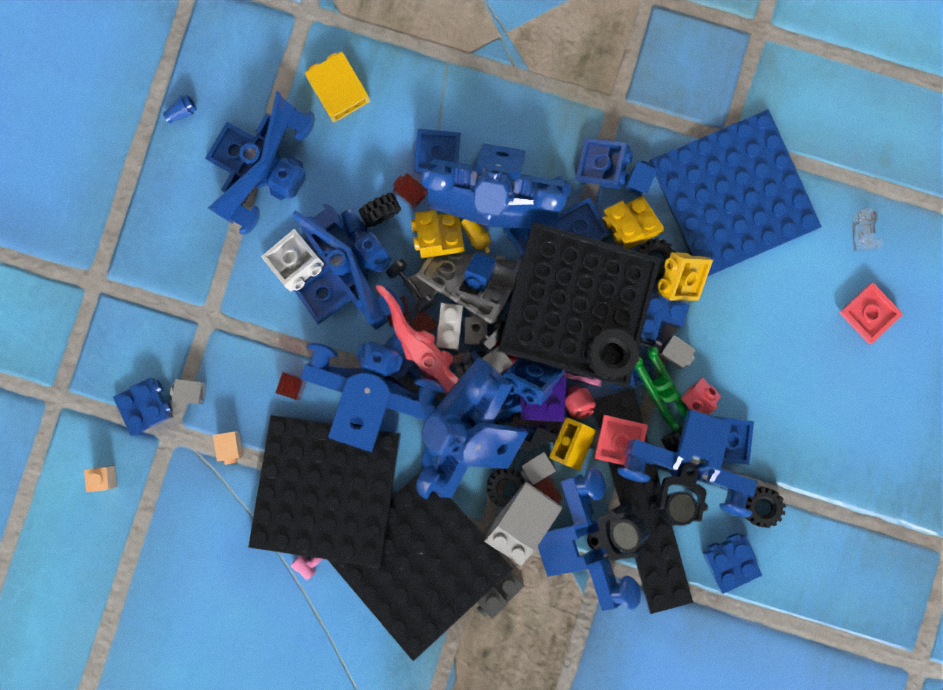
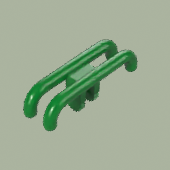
M649 347L648 355L659 377L652 381L640 356H638L639 360L635 365V369L665 422L672 430L677 431L680 425L675 421L664 401L667 403L674 401L685 419L689 409L680 399L681 396L658 356V349L656 347Z

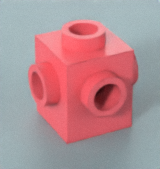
M702 377L689 387L680 399L688 406L689 410L692 409L709 415L718 407L716 403L721 396Z

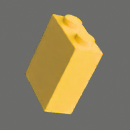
M343 52L329 55L326 61L321 64L311 65L308 71L305 72L310 85L333 123L370 102L368 94Z

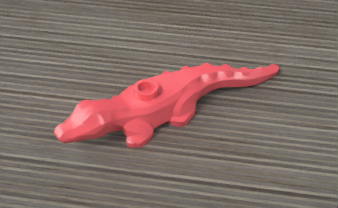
M377 285V291L385 298L391 310L394 329L401 342L406 359L413 360L423 371L427 379H436L445 388L446 393L444 394L447 395L460 380L449 370L450 364H453L454 361L452 354L444 350L440 351L436 347L433 334L424 330L416 332L405 320L396 299L382 285Z

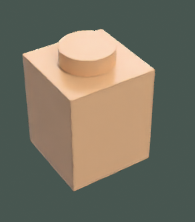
M240 431L213 435L217 462L224 461V465L238 462L237 458L244 457Z
M115 466L84 470L86 492L117 488Z

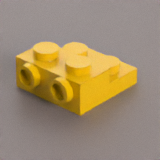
M643 195L626 204L624 201H621L604 210L602 220L606 228H611L613 231L612 236L618 246L621 245L623 248L631 249L664 232L663 225Z
M436 210L414 213L415 219L411 220L413 233L417 232L418 237H413L415 250H420L421 259L465 252L459 217L447 213L437 215Z
M671 252L670 258L665 261L666 270L663 279L658 282V294L669 300L699 301L713 260L708 257Z

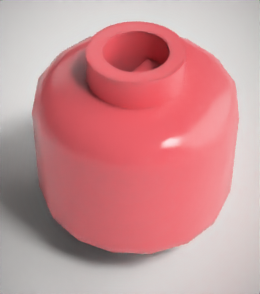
M573 386L566 391L565 407L571 417L581 420L594 413L593 409L596 403L587 388Z

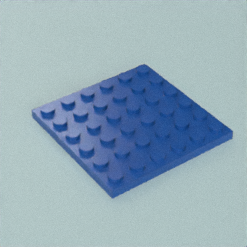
M769 109L649 161V163L654 165L653 168L657 169L655 177L690 255L708 257L713 260L708 276L822 227Z

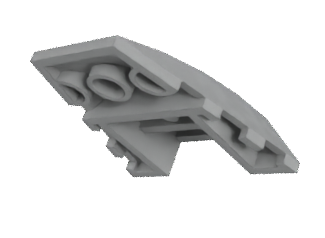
M460 252L427 258L417 274V278L490 324L496 323L507 305L514 291L522 262L521 259H516V262L505 260L506 257L503 256L493 258L496 260L494 276L485 292L464 285L465 270L472 260L473 254Z

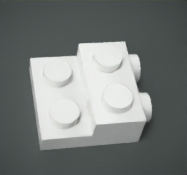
M295 229L261 256L290 292L300 290L305 284L304 281L310 276L318 275L321 272V267L324 265Z

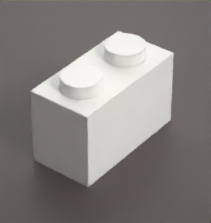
M441 303L436 342L438 349L458 351L463 314L462 305Z

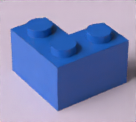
M652 293L641 338L650 342L655 341L661 322L678 328L684 326L690 305L676 300H669Z

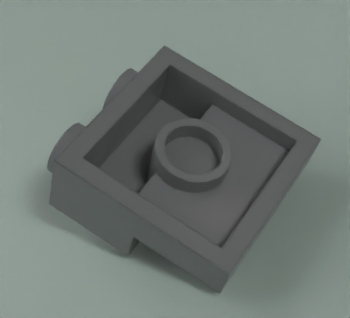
M509 572L477 602L479 604L477 607L478 611L485 618L489 615L493 619L508 605V602L524 585L512 572Z

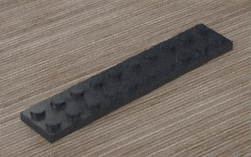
M634 389L594 399L596 406L593 410L599 432L603 415L644 424ZM646 434V437H645V441H644V442L649 443L648 438H647V434ZM608 462L619 505L623 504L625 499H631L635 504L631 514L641 517L649 529L648 541L640 547H645L646 552L634 558L649 613L654 614L693 603L673 527L663 520L659 510L654 509L661 488L655 464L646 463L644 474L651 478L648 482H636L618 474L617 469L623 468L624 465Z

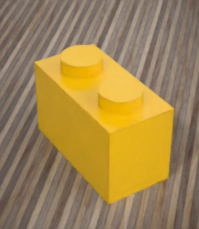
M566 417L549 458L580 471L597 430Z

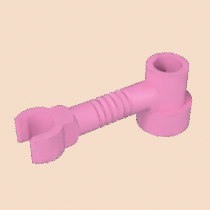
M298 556L290 566L295 572L299 571L308 580L316 572L314 567L323 559L313 557L308 559L306 556Z

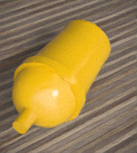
M466 219L461 221L460 225L470 240L471 246L477 250H485L487 254L491 252L488 248L491 243L490 234L482 224Z

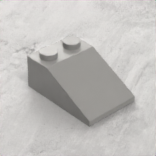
M525 482L488 526L485 542L522 566L535 551L562 510V506Z

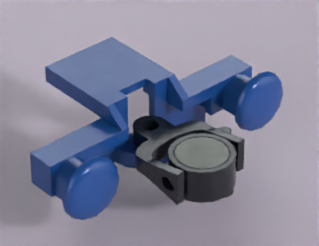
M691 409L687 411L677 453L637 439L628 441L624 467L617 469L618 474L622 477L636 482H648L651 478L644 474L646 463L669 468L671 476L662 480L654 505V509L660 511L661 517L666 523L674 526H685L692 522H702L703 511L708 510V505L705 503L707 491L696 482L703 474L708 476L707 482L718 485L721 489L728 491L725 504H719L721 510L739 517H749L753 514V512L746 509L748 497H754L758 481L721 469L732 426L731 423ZM693 456L706 460L703 464H695L690 461H692ZM671 485L684 487L692 491L697 496V502L694 499V497L687 492L678 491L668 493V488Z
M589 467L584 476L582 474L575 475L560 481L574 524L550 529L546 532L538 545L547 577L589 569L602 611L616 609L622 603L628 609L633 610L640 604V587L637 581L628 575L621 579V583H617L609 557L612 560L636 558L646 552L645 547H640L648 541L649 529L641 517L631 514L635 508V504L631 499H625L623 504L610 510L608 514L600 517L598 521L592 520L591 516L594 515L589 495L594 500H600L605 494L606 484L602 473L595 467ZM621 518L614 522L610 530V520ZM588 534L587 543L592 550L584 555H579L575 539Z

